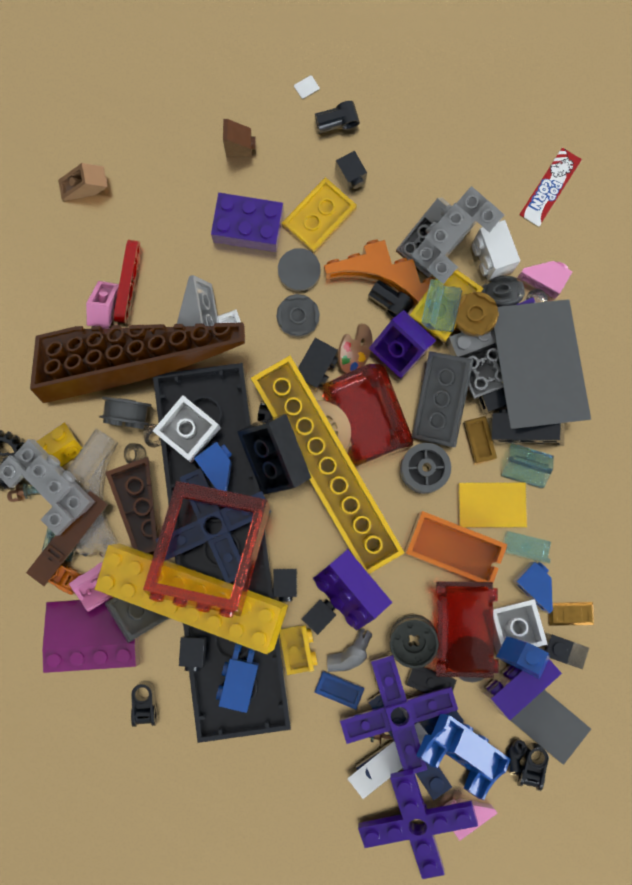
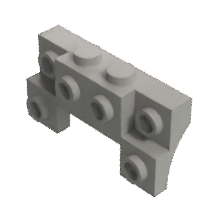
M472 186L457 203L455 202L453 206L449 204L442 211L441 215L443 217L438 223L434 221L426 230L428 234L425 240L411 254L442 284H445L447 279L459 268L447 256L478 222L490 233L505 216Z
M28 439L13 456H8L0 465V478L9 488H14L25 478L52 505V508L43 516L41 521L56 536L61 535L70 524L87 512L95 503L75 482V476L69 471L64 470L60 466V461L55 456L49 455L34 439Z

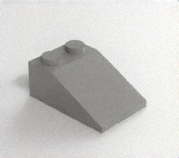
M194 275L189 276L177 324L195 326V323H204L205 326H213L219 322L212 284Z

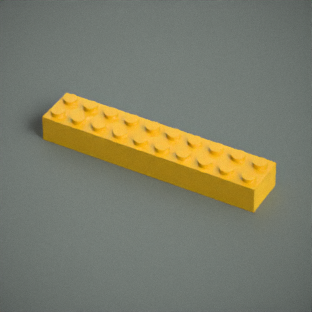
M288 356L251 377L252 383L271 416L276 417L287 414L311 475L309 481L348 549L362 567L370 574L403 555L405 552L292 357Z

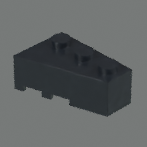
M501 409L499 413L492 414V440L494 442L537 443V445L557 443L558 446H564L565 423L510 429L507 409Z

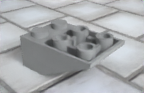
M437 198L396 249L407 260L413 259L415 266L428 278L432 274L411 254L425 240L428 234L426 232L428 227L434 221L438 223L443 217L441 213L449 205L444 198Z
M493 329L483 336L472 337L461 332L448 338L446 345L450 355L474 359L468 386L474 399L504 387Z

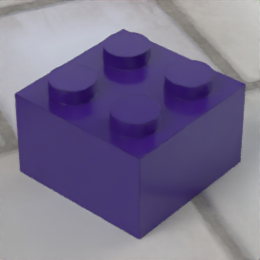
M403 310L389 322L369 349L398 377L402 378L415 366L436 340Z

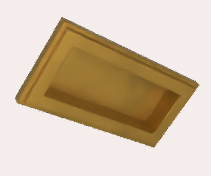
M486 416L464 421L475 463L497 459Z
M593 602L553 603V611L550 614L548 613L549 626L594 625Z

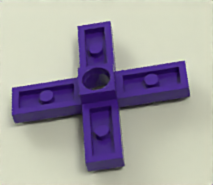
M393 654L372 660V668L384 706L341 719L340 723L346 744L391 731L403 771L414 769L416 774L428 770L426 763L416 756L420 748V742L414 723L458 710L452 687H445L406 699ZM398 707L404 708L408 714L407 719L400 724L394 723L391 720L392 711Z
M414 769L391 773L390 780L401 815L359 823L358 830L364 848L410 840L422 879L445 875V869L434 835L477 827L478 820L472 800L428 809L427 805L424 804ZM414 819H420L424 821V823L414 824L411 821Z

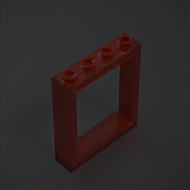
M176 481L143 588L149 595V599L157 602H163L164 599L170 600L173 605L186 608L188 604L196 606V610L205 613L214 610L218 611L220 616L233 618V615L241 617L271 508L268 500ZM183 498L254 513L230 599L158 583Z

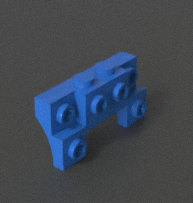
M440 714L432 735L425 734L416 756L431 767L438 768L444 755H448L470 771L463 789L478 799L485 800L494 782L506 773L511 759L490 745L486 737L475 734L471 726L460 723L450 715Z

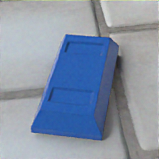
M322 671L314 693L357 710L365 688Z

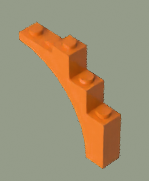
M375 239L367 242L363 247V255L355 253L348 256V259L341 261L333 259L324 265L326 279L362 277L376 281L380 280L396 291L408 295L414 301L413 305L415 307L435 281V277H430L423 280V283H420L413 259L407 260V258H402L392 264L385 240L379 241Z

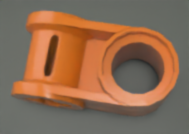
M62 564L49 580V583L55 585V587L63 592L73 595L74 591L69 583L78 576L83 575V573Z

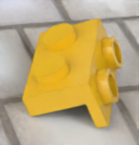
M65 422L36 441L49 455L55 456L60 461L61 467L84 451Z
M306 624L281 629L280 639L287 675L307 671L313 672V666L318 664L315 651L311 652L309 643L313 642L311 629H306Z

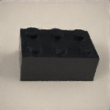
M287 414L255 422L237 431L259 488L264 495L296 488L311 478Z

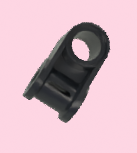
M141 681L133 688L131 693L132 727H137L138 724L156 726L155 687L149 681ZM139 688H146L149 696L147 698L140 697L138 694Z
M537 743L527 745V751L522 758L520 766L521 774L517 775V786L522 787L526 785L534 787L536 791L541 792L545 783L549 756ZM535 751H541V756L538 760H531V756Z

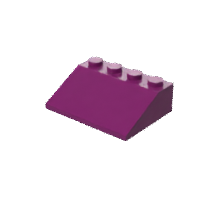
M80 600L46 602L42 648L43 673L136 667L140 665L139 637L129 643L126 641L105 606L107 601L89 612L86 611Z

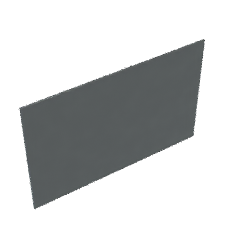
M570 300L498 307L499 316L494 332L510 429L591 420Z

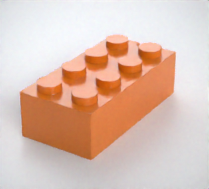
M421 511L404 554L483 586L492 587L499 568L491 566V564H501L507 544Z

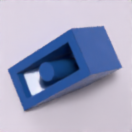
M216 442L194 459L219 494L224 497L227 495L232 465L229 457L232 454L224 444L220 447Z
M530 562L512 582L531 600L535 599L536 605L544 613L550 614L553 611L552 578L547 574L549 570L540 562Z
M506 636L496 658L540 679L550 659L548 652L528 642Z

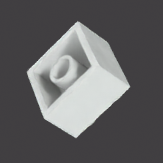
M506 221L498 222L490 233L483 227L479 229L473 241L472 249L475 256H478L480 259L479 267L482 275L486 276L487 281H491L495 277L513 273L520 262V258Z
M182 395L154 428L153 432L192 463L195 460L194 458L201 453L221 427Z
M535 599L485 612L497 654L506 636L528 642L536 647L547 645Z

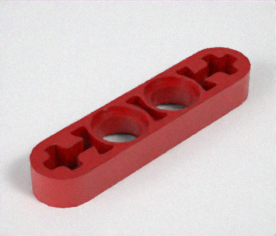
M128 239L126 243L114 310V322L126 324L128 321L140 255V241Z

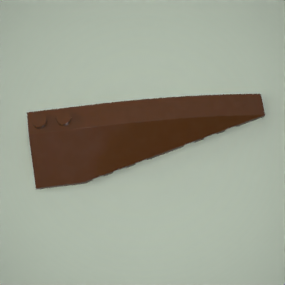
M243 322L215 323L213 326H205L204 323H195V326L174 324V327H166L164 324L130 325L129 328L112 325L111 328L92 326L91 329L75 326L37 335L35 337L30 390L42 403H48L162 375L245 344V325Z

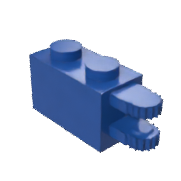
M236 643L233 657L230 658L229 662L224 663L222 676H226L224 686L219 685L216 699L220 700L219 707L247 713L259 663L253 662L255 650L251 648L248 649L247 660L238 659L242 645Z

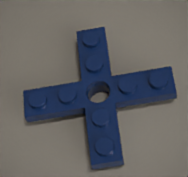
M201 468L180 477L197 516V521L155 539L164 560L167 561L208 542L225 582L230 583L248 575L230 531L272 513L263 492H258L220 510ZM216 517L220 519L222 528L217 534H210L206 531L205 524L209 518Z
M380 693L368 701L372 709L384 706ZM399 707L395 708L391 713V720L394 723L400 724L407 719ZM457 710L446 714L452 716L460 723L464 722ZM439 716L419 722L428 735H432ZM388 731L393 741L356 766L357 770L394 742L391 731ZM426 763L428 770L416 773V775L434 801L451 789L452 786L439 766L434 768ZM366 768V776L372 779L368 768Z

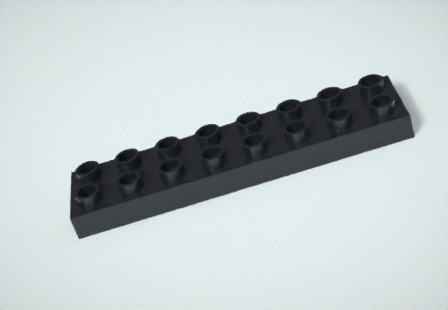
M243 363L169 372L153 377L158 423L183 395L221 427L201 451L202 453L217 442L220 447L224 444L232 454L229 457L232 465L226 496L222 497L204 473L219 509L221 510L260 492L259 485L237 431L252 424ZM161 439L171 529L173 532L197 521V516L180 477L201 467L196 460L192 463ZM263 516L230 531L248 572V575L230 582V584L275 600L273 597V582ZM216 517L209 518L205 524L206 531L210 534H217L222 528L220 519ZM208 542L175 556L176 564L225 582ZM183 623L184 636L207 637L205 666L203 668L199 667V671H189L197 743L291 730L280 635L274 650L270 653L264 654L255 650L253 662L259 663L249 708L247 713L219 707L220 700L216 699L219 685L224 686L226 676H222L224 663L229 662L230 658L233 657L236 643ZM242 645L238 659L247 660L248 647Z

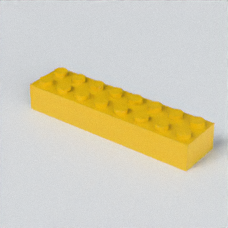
M120 543L108 545L94 589L264 654L274 650L288 604L165 561Z

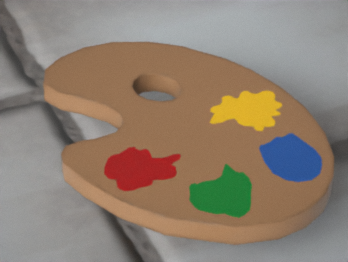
M358 324L354 340L349 334H345L341 340L338 350V364L345 373H356L368 360L371 352L369 347L372 345L373 340L371 330L366 324ZM362 338L364 339L363 345H361Z

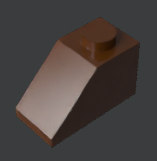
M223 119V143L226 157H252V150H256V136H252L251 128L229 119Z

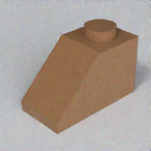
M86 163L79 164L58 180L61 199L64 201L93 196L107 187L104 166Z

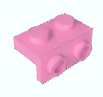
M103 562L69 583L87 612L113 597L94 590Z

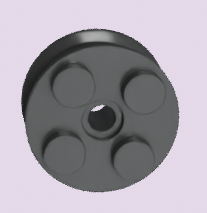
M102 397L105 400L103 415H99V418H103V423L122 426V422H125L124 426L144 429V425H149L146 422L147 409L152 404L123 398Z
M432 443L417 444L404 455L400 465V474L406 486L411 490L422 494L432 493L443 487L448 481L451 474V461L448 454L438 445ZM423 465H427L429 467L428 472H425L423 470Z

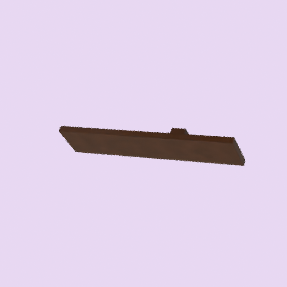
M89 491L88 495L95 503L87 512L70 524L61 535H55L26 572L42 586L45 587L108 506L105 501L93 492Z

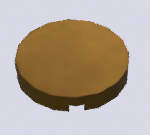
M482 292L463 295L456 302L453 311L454 322L457 328L464 334L472 337L483 336L489 333L496 326L498 320L497 304L493 298Z

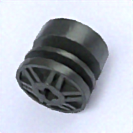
M417 614L405 615L396 621L390 634L391 653L396 661L405 667L415 669L431 663L437 655L439 647L438 637L431 621ZM409 635H418V642L412 641L410 643Z

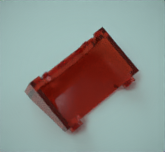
M366 364L322 384L326 401L337 405L349 420L352 445L349 447L347 454L355 467L413 446L411 432L389 375L383 365Z
M436 582V593L439 600L437 601L439 643L437 658L439 660L436 664V677L494 678V673H499V659H494L493 602H498V588H493V582Z

